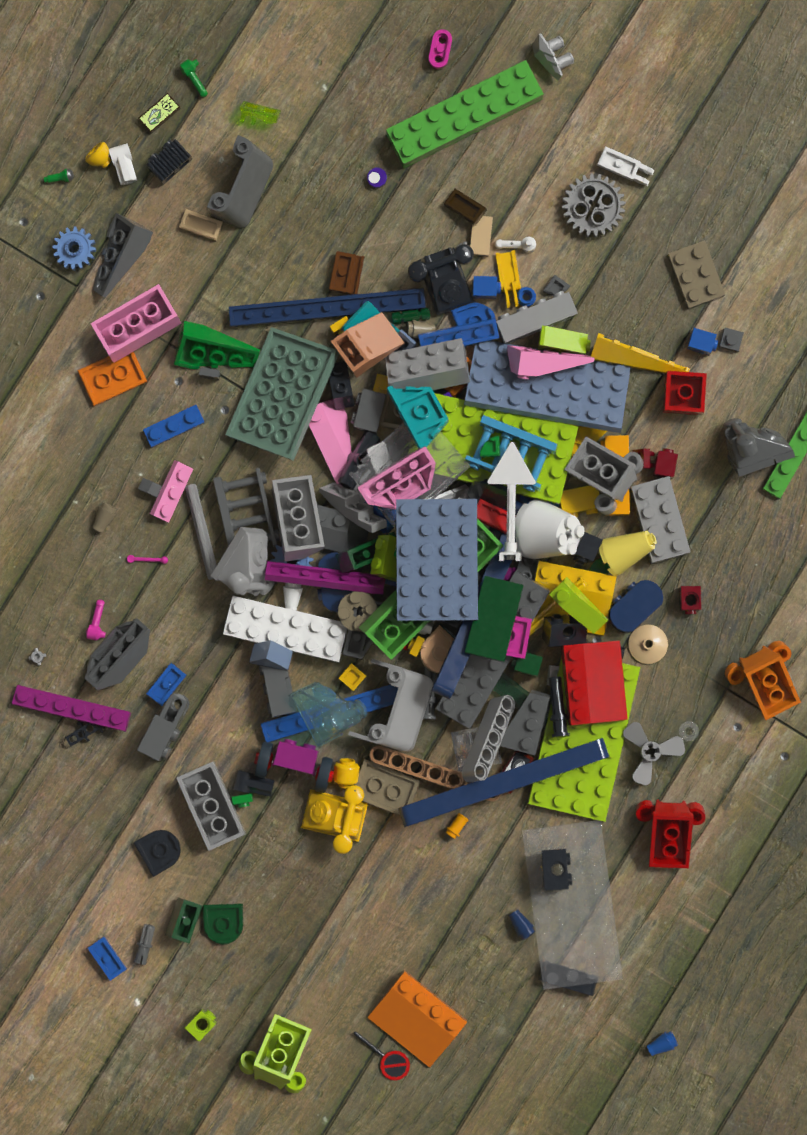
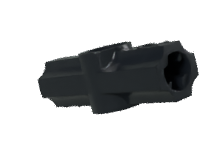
M369 431L364 432L354 452H351L347 457V465L338 480L341 486L354 490L364 470L371 466L367 449L379 444L381 440L379 436Z

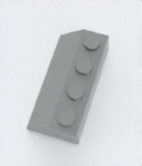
M312 476L272 480V495L284 562L305 559L324 549Z

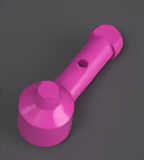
M101 599L97 600L92 623L86 629L87 639L94 641L106 636V633L99 627L105 604Z

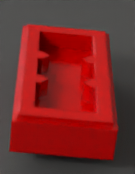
M480 499L477 504V519L507 534V511Z

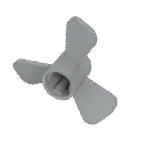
M638 722L631 723L623 731V736L640 747V756L643 758L632 775L633 780L643 785L650 784L652 761L659 759L661 754L682 756L685 753L683 740L679 736H675L661 744L649 742L641 724ZM648 746H652L656 751L653 757L645 754V750L649 749Z

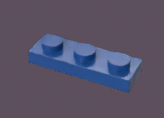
M194 405L143 429L151 448L205 422L197 405Z

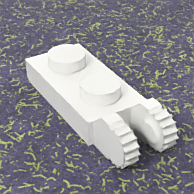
M608 147L604 148L597 164L601 168L645 186H648L649 181L644 177L636 175L637 170L639 169L650 175L654 173L652 168L641 164L640 161Z

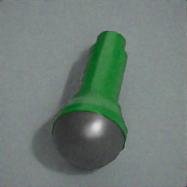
M64 169L60 173L47 175V177H44V182H70L73 180L74 174L72 170Z

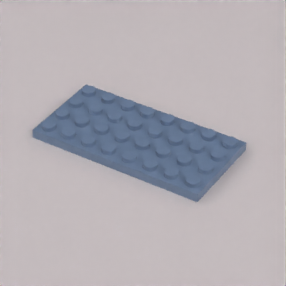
M490 340L475 343L469 375L470 383L467 386L464 405L621 433L630 366L594 361L540 376H529V379L518 378L517 374L511 372L507 345H518Z

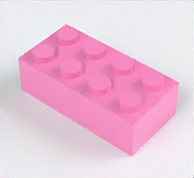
M159 284L91 323L114 363L182 324Z

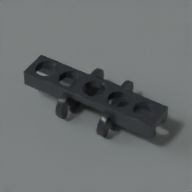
M78 721L77 725H80L81 728L65 738L70 747L83 739L89 742L88 736L98 730L104 733L103 727L98 725L96 727L90 723L83 725L82 723L84 722ZM88 725H92L94 727V730L92 732H88L86 730V727ZM80 731H81L83 737H79V736H78V733H79ZM75 735L77 740L73 743L70 742L69 738Z

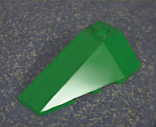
M184 321L179 335L174 365L190 369H200V366L218 368V366L229 365L231 368L254 367L260 349L205 325Z

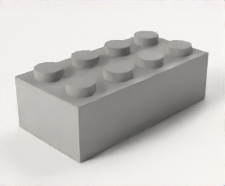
M462 338L392 352L385 357L388 384L396 389H406V386H412L415 388L431 387L432 390L470 383L467 356Z
M670 477L631 486L630 493L641 532L648 531L653 533L657 542L655 549L648 553L650 564L689 554L690 548Z
M214 761L177 777V781L208 851L246 834Z

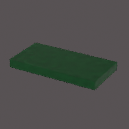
M489 576L484 577L478 600V620H473L465 650L466 654L505 662L524 585Z

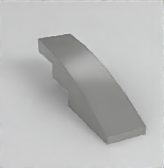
M331 483L319 488V492L332 506L358 526L371 533L387 527V520L373 514V506L361 502L359 493L337 483Z

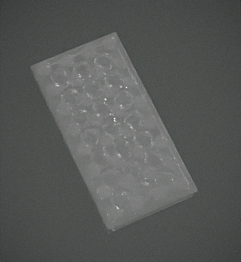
M601 821L522 830L543 990L623 979ZM566 849V853H570L571 865H567V871L572 874V885H569L568 890L544 891L541 851ZM555 864L552 866L551 871L554 875L559 876L562 874L563 869L560 865Z

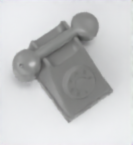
M585 437L564 470L604 493L596 497L594 505L601 514L609 515L617 508L616 500L623 502L624 495L632 483L637 480L636 474L642 470L643 460L635 452H630L623 458L592 439Z
M240 527L211 574V577L227 585L236 594L244 595L248 592L258 596L259 593L261 595L269 593L273 588L274 581L265 580L268 556L267 533L263 529Z

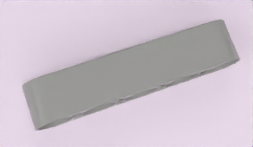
M505 695L490 700L462 769V777L466 782L483 781L487 778L515 708V701L511 696Z

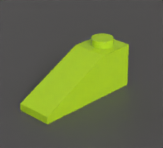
M568 577L549 594L567 613L593 634L608 621Z

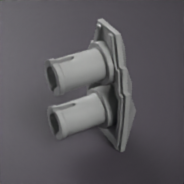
M540 33L532 43L534 56L556 80H560L563 76L562 68L574 63V58L570 52L558 58L555 57L553 51L564 47V41L560 36L546 41Z

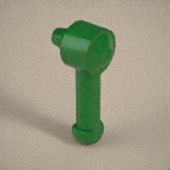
M187 59L180 64V70L182 74L190 78L200 96L206 97L208 92L195 73L199 62L197 59L193 61Z

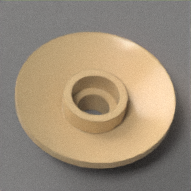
M642 625L636 628L630 635L628 647L635 660L644 664H653L660 661L666 654L668 640L665 633L657 626ZM647 640L652 642L651 648L645 646Z

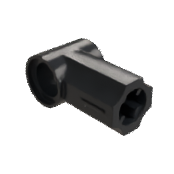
M237 770L233 789L271 797L275 780L260 778L253 773Z

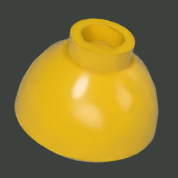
M100 142L94 146L85 157V162L92 166L107 167L112 161L109 158L110 152L107 144Z

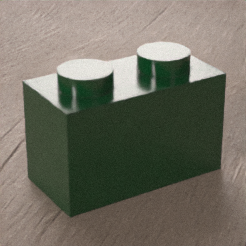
M526 652L525 659L513 657L511 666L514 667V672L537 677L543 657Z
M177 898L165 936L190 943L202 905Z

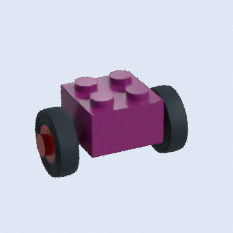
M284 739V742L279 741L276 756L273 759V744L263 742L260 753H256L254 764H257L255 776L265 778L271 765H277L313 774L316 780L315 791L326 792L328 782L332 783L334 771H331L333 765L332 758L323 757L321 765L316 771L315 767L319 751L315 750L316 746L304 743L303 747L296 745L297 741Z

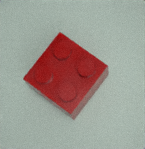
M667 371L665 373L663 413L703 415L705 410L707 373Z

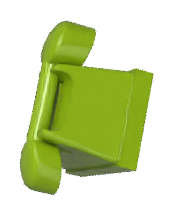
M275 1014L258 1055L253 1051H246L241 1055L239 1060L241 1071L248 1075L254 1073V1079H261L277 1086L279 1090L285 1086L288 1092L299 1093L306 1084V1078L302 1073L294 1071L312 1029Z

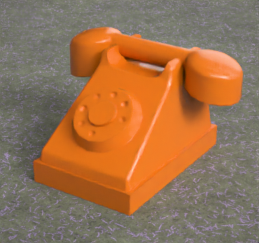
M774 641L768 648L762 646V650L749 657H740L739 661L741 664L731 663L725 670V677L732 685L740 684L746 676L765 720L801 703L784 664L791 657V650L782 641Z

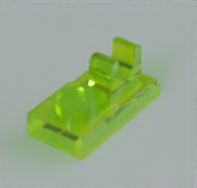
M243 101L239 109L241 111L240 121L244 123L249 115L252 119L251 125H255L257 118L267 124L277 123L281 114V110Z

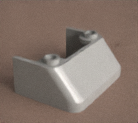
M372 659L371 663L388 668L387 681L392 686L398 687L387 726L383 724L373 725L369 730L368 736L349 731L348 735L398 751L409 752L415 746L432 692L433 682L428 676Z

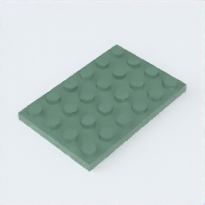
M271 327L225 435L294 461L337 360L338 351Z

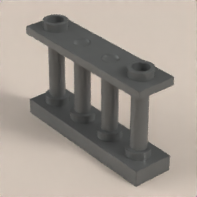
M256 468L257 476L227 482L223 481L221 477L213 478L228 547L235 537L234 531L237 528L262 522H268L270 533H267L268 541H272L274 547L277 545V541H280L278 529L274 530L264 488V484L267 483L265 472H261L260 468ZM259 483L261 495L235 501L227 500L226 492H229L231 489ZM262 502L264 504L266 514L236 521L231 519L230 512L233 509Z

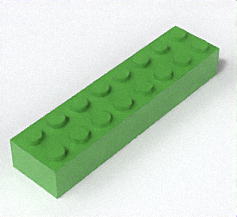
M524 60L386 129V135L405 169L543 100L544 94L527 61Z
M477 519V568L479 572L504 545ZM396 589L359 629L392 660L430 620L397 621Z

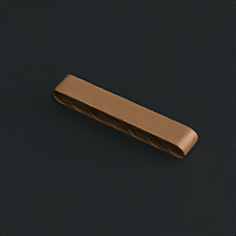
M375 746L370 751L371 760L377 764L452 789L468 784L463 779L462 773L383 746ZM376 749L384 751L385 755L382 760L374 759L373 752ZM395 755H400L403 758V764L399 767L392 764V758ZM415 761L422 764V770L419 773L412 772L410 768L411 764ZM432 768H438L441 771V776L438 779L430 777L429 772ZM451 774H456L460 778V782L455 786L450 785L448 781ZM497 795L494 798H489L486 800L496 801L497 799H499L500 795Z

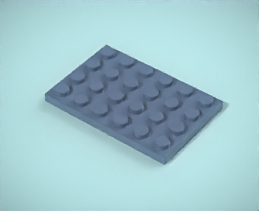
M396 499L397 621L478 620L477 499Z

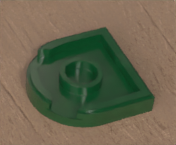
M243 903L203 905L204 931L212 941L218 944H229L241 935L244 926Z

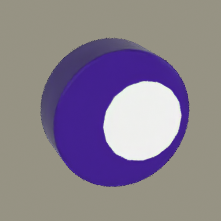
M373 168L369 171L367 180L373 188H381L387 182V175L383 169Z

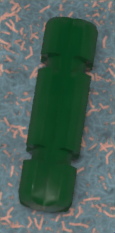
M428 308L421 309V311H418V309L403 311L401 314L400 312L392 313L393 324H401L402 321L407 323L412 320L430 319Z

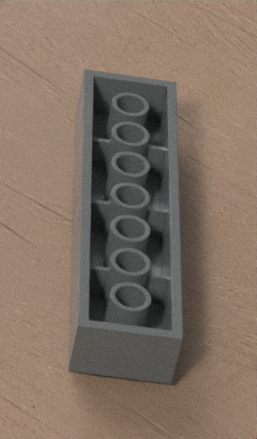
M516 570L510 582L524 585L516 616L531 618L533 622L551 590ZM470 655L451 698L442 697L436 709L470 729L512 656L506 655L505 662L503 663Z

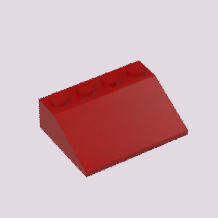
M620 641L561 646L568 725L628 720Z

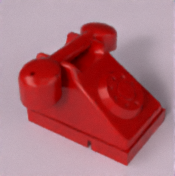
M657 799L655 805L649 800L638 803L635 809L637 819L642 822L652 819L649 867L689 869L693 825H701L705 822L704 807L697 802L686 804L684 800L682 803L660 802Z

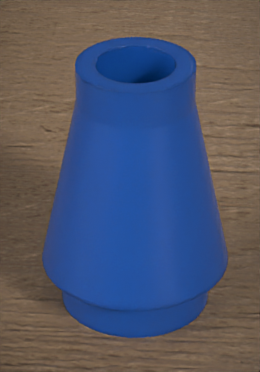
M665 1031L647 1045L651 1056L675 1050L674 1047L678 1046V1043L671 1031L668 1033Z

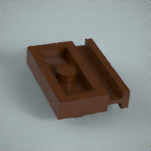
M337 251L329 290L357 295L365 256Z

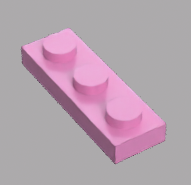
M174 460L150 512L151 515L169 523L193 471L192 468Z

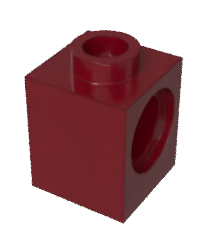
M662 448V451L657 452L653 476L663 478L669 476L670 479L674 478L678 454L674 453V450Z
M701 586L679 587L680 611H685L686 615L697 614V611L702 610ZM687 595L694 596L695 604L693 606L686 604L685 598Z

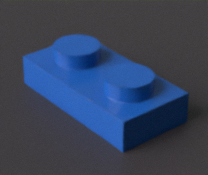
M170 663L146 694L163 706L187 675Z
M105 936L88 947V950L110 981L127 969Z

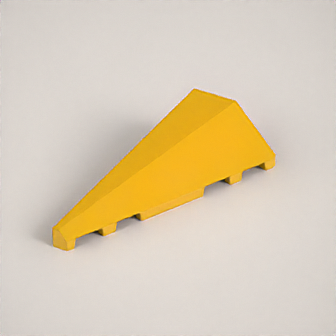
M600 333L597 335L591 357L595 358L594 361L630 366L635 369L666 373L667 371L689 372L690 369L677 365L672 361L659 359L657 355L620 343L616 339L604 338V335Z

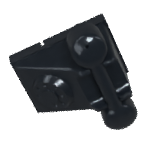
M462 244L457 246L456 249L449 247L434 254L424 256L422 259L411 263L408 268L410 280L413 282H422L424 280L437 316L474 303L460 265H468L473 260L474 251L469 245Z

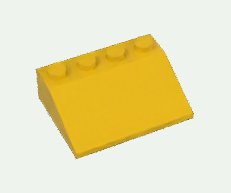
M538 561L535 581L550 589L549 594L566 577L573 584L582 578L588 585L582 593L608 619L617 576ZM549 594L538 613L554 601ZM564 609L557 613L559 615H570ZM607 622L594 634L604 636Z

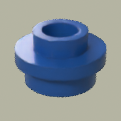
M529 287L521 288L517 292L518 303L521 306L527 307L533 305L536 300L535 291ZM528 294L530 299L525 301L522 296Z

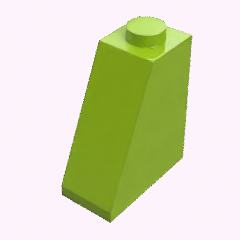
M542 325L538 350L546 349L559 353L569 352L585 355L586 351H590L591 340H587L588 334Z

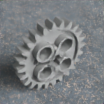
M591 173L590 179L583 175L582 182L576 178V186L573 184L569 185L572 191H565L568 197L563 198L562 201L567 204L562 206V210H567V212L564 213L563 217H570L567 224H574L572 230L579 228V235L586 231V237H589L590 232L593 233L595 238L598 232L605 236V230L611 233V226L618 227L616 220L622 221L623 219L619 214L625 213V210L620 208L626 204V202L620 201L624 194H618L621 189L620 187H613L615 181L610 184L608 183V176L601 180V174L598 175L597 179H594L593 173ZM592 189L594 196H586L584 190ZM599 190H601L602 194L589 220L586 221L585 218L591 204H593ZM609 197L612 200V204L604 205L602 198ZM577 206H583L586 209V212L584 214H578L575 208ZM596 214L601 215L603 222H595L593 216Z

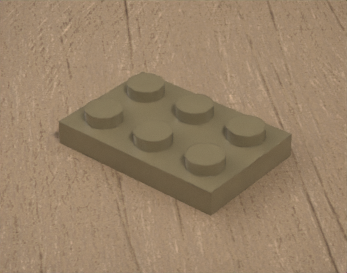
M705 240L668 253L688 309L725 296Z
M365 759L359 772L358 782L355 785L363 789L364 802L400 815L398 808L412 803L420 780Z

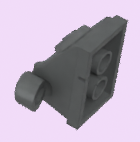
M739 418L730 419L723 424L728 450V462L739 477L774 465V460L777 464L795 457L793 449L783 436L772 429L750 427L746 423H742V420Z

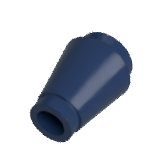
M519 910L509 915L517 937H520L522 941L535 933L534 925Z

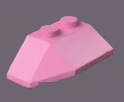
M426 446L377 473L360 485L358 489L368 505L396 510V499H415L431 489L436 462Z

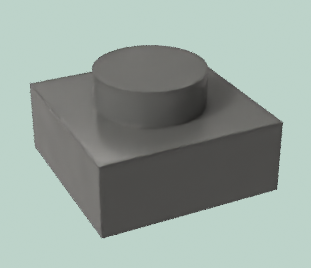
M724 328L719 347L739 352L744 332Z

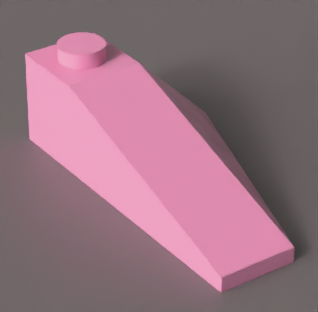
M334 399L317 405L309 427L335 482L339 484L338 480L347 465V457L352 451L347 413L344 408L335 410Z

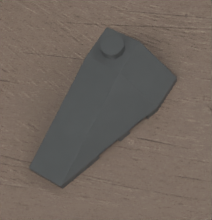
M116 213L106 237L109 238L107 248H103L104 262L98 268L93 290L106 298L145 251L151 241L153 232L143 225Z

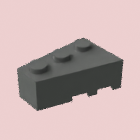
M531 690L506 729L500 744L501 747L532 755L536 754L551 697L550 694Z

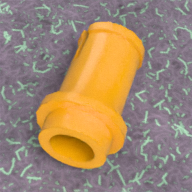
M458 813L450 827H446L447 831L445 833L456 839V837L460 836V831L469 820Z

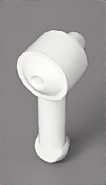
M525 237L522 241L499 239L495 242V247L497 249L522 248L523 251L531 253L536 249V241L532 237Z

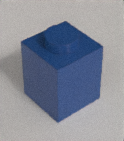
M474 276L473 299H496L497 294H501V282H497V277Z
M693 328L687 349L709 356L712 351H716L718 340H715L717 334Z

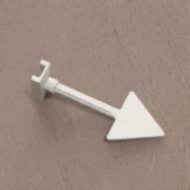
M511 442L488 480V484H507V542H505V552L499 553V561H504L505 555L506 560H514L516 555V561H521V552H517V543H515L516 485L536 484L514 442Z

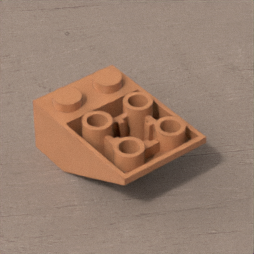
M382 312L347 329L331 341L356 378L405 344Z

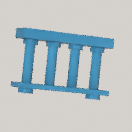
M483 415L480 426L483 427L484 432L474 456L466 455L465 462L472 469L479 470L481 468L493 473L509 442L515 439L520 441L519 453L523 460L528 448L533 446L539 449L540 453L531 472L534 480L537 481L547 455H550V453L555 454L557 444ZM495 431L502 434V440L500 443V457H494L491 465L480 461L482 458L480 457V451L485 442L489 440L491 433L494 434ZM539 483L534 485L522 484L524 489L535 492V490L540 491L541 484Z

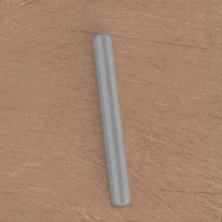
M190 484L185 487L207 577L209 580H212L214 578L211 577V574L217 565L197 485Z

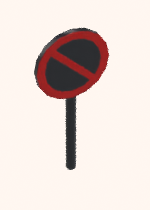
M354 1032L357 1038L382 1057L380 1068L386 1078L400 1080L408 1074L410 1062L405 1053L393 1050L384 1054L359 1033Z

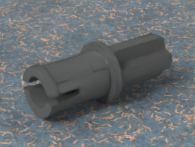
M144 924L140 941L137 942L138 949L134 959L135 963L140 964L141 960L142 965L147 964L149 950L153 946L151 942L155 926Z

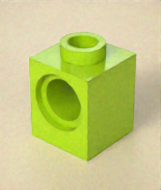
M202 1009L185 1029L200 1042L216 1025V1016L210 1010L205 1011ZM199 1019L207 1021L208 1026L206 1029L198 1027L197 1021Z

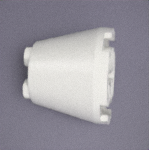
M534 499L528 504L524 503L515 518L517 551L521 552V555L526 558L539 559L573 555L576 553L580 539L584 535V527L580 524L577 517L547 501Z

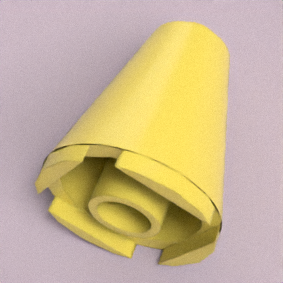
M642 531L604 538L599 547V552L603 563H608L610 566L608 571L613 576H618L654 550L657 542L653 533Z

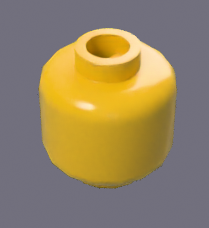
M351 758L339 759L334 764V782L339 784L340 788L345 789L357 784L360 770L359 765Z

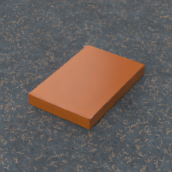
M134 352L115 363L108 356L77 370L94 407L147 383V379Z

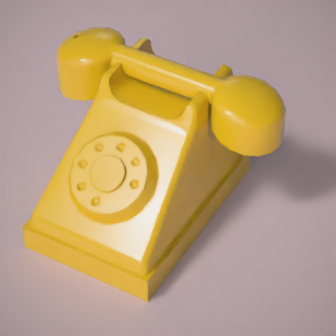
M357 785L349 786L344 793V797L310 789L301 828L336 836L333 840L334 850L340 854L348 853L353 845L352 840L357 842L360 840L368 803L362 802L364 799L363 789Z

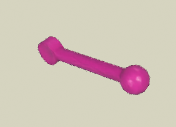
M129 555L127 561L130 563L134 561H147L166 564L168 558L166 556L162 558H145Z

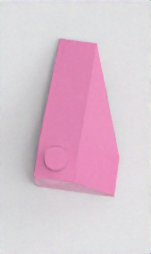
M507 345L511 372L517 374V377L522 379H529V376H540L594 362L595 359L584 354L561 352L559 354V352L546 349L541 353L540 350L530 347Z

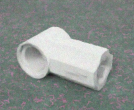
M128 143L110 148V156L113 165L116 167L121 185H128L137 181Z

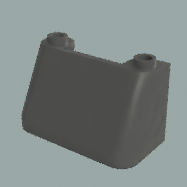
M238 135L233 150L236 156L242 158L241 169L230 194L222 192L213 194L207 209L211 217L237 228H245L251 221L272 172L273 161L270 156L250 140Z

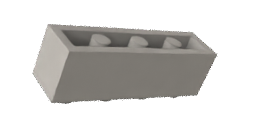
M561 291L552 295L553 298L546 301L544 298L536 301L535 306L530 308L523 306L517 309L515 314L509 315V313L499 316V320L496 323L503 343L510 344L540 332L542 325L552 327L577 317L578 312L570 293Z

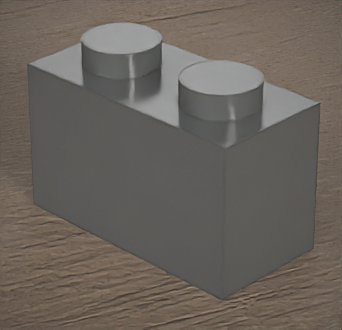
M363 389L362 393H358L356 404L359 405L358 411L353 412L351 419L354 429L364 432L369 431L377 435L386 394Z

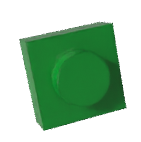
M253 794L232 797L233 805L237 804L238 808L250 806L249 802L254 801Z

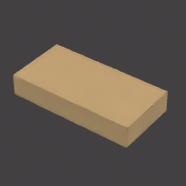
M186 209L179 228L217 241L223 222Z
M483 216L477 225L472 224L470 247L473 249L474 255L489 257L493 217Z

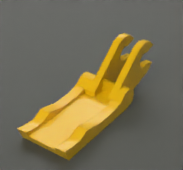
M515 250L506 253H496L501 292L505 294L507 308H510L508 291H513L515 307H518L516 290H520L521 285Z

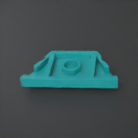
M393 386L387 387V392L418 449L424 446L427 448L448 423V417L432 388L406 386V389H396Z

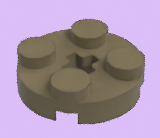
M352 592L341 600L338 607V616L343 626L347 629L361 631L359 627L377 609V606L370 595L364 592ZM362 607L363 615L355 617L353 615V608Z

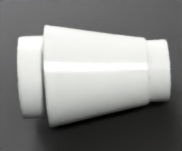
M286 583L283 586L285 608L297 611L303 588H301V584Z

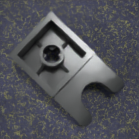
M172 694L168 698L161 714H155L137 749L138 751L157 761L168 758L172 750L169 746L172 741L176 742L181 733L178 729L190 706L186 696ZM180 699L182 706L176 709L174 706L175 701Z

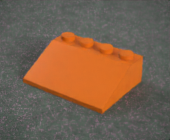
M405 970L367 1017L429 1068L467 1023L464 1017Z

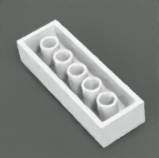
M232 596L223 634L255 643L272 640L293 652L340 663L348 629L340 621Z

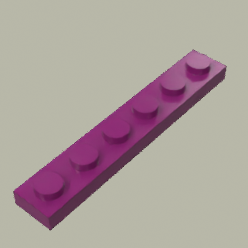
M271 561L267 562L265 580L381 595L384 593L385 578L368 573L352 571L342 573L341 570Z
M17 685L12 704L15 706L123 732L127 731L131 716L129 711Z

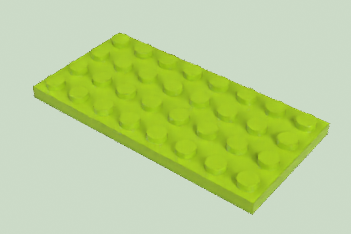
M434 393L448 417L446 426L427 447L436 462L434 475L467 483L490 478L492 472L481 468L479 470L472 469L465 462L466 455L473 457L484 432L483 427L480 426L482 416L485 415L557 444L555 454L550 453V455H547L536 483L541 484L540 491L535 490V492L524 489V485L517 484L516 494L560 504L568 473L564 469L571 460L578 431L577 426L464 405L465 400ZM494 431V434L491 433L490 438L499 436L500 444L502 440V434ZM413 438L408 454L418 450ZM515 439L510 441L509 444L511 442H514L515 446L519 451L521 446L520 441ZM533 446L528 448L524 458L530 473L540 453L539 449ZM482 457L480 461L492 465L494 457Z
M561 655V660H560V664H559V668H558L557 677H561V678H562L561 681H562V690H563L564 710H565V714H567L566 696H565V686H564V676H563V666H562V655ZM622 663L627 717L629 720L640 667ZM550 703L538 760L601 738L604 739L610 757L532 783L528 804L605 822L625 738L623 731L627 727L628 720L568 725L567 719V731L570 733V736L552 738L554 731L553 722L550 721L551 715H553Z

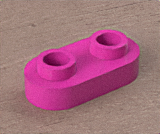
M444 29L436 31L432 39L429 63L435 69L444 68L449 59L452 36L450 32ZM444 38L446 42L441 44L439 39ZM441 57L442 61L438 63L435 61V58Z

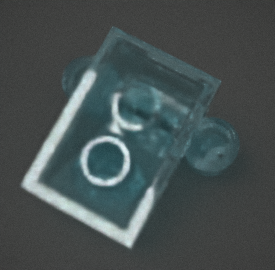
M314 682L290 694L317 747L342 736L344 732L367 716L366 706L361 700L346 701L332 689L323 686L319 682Z

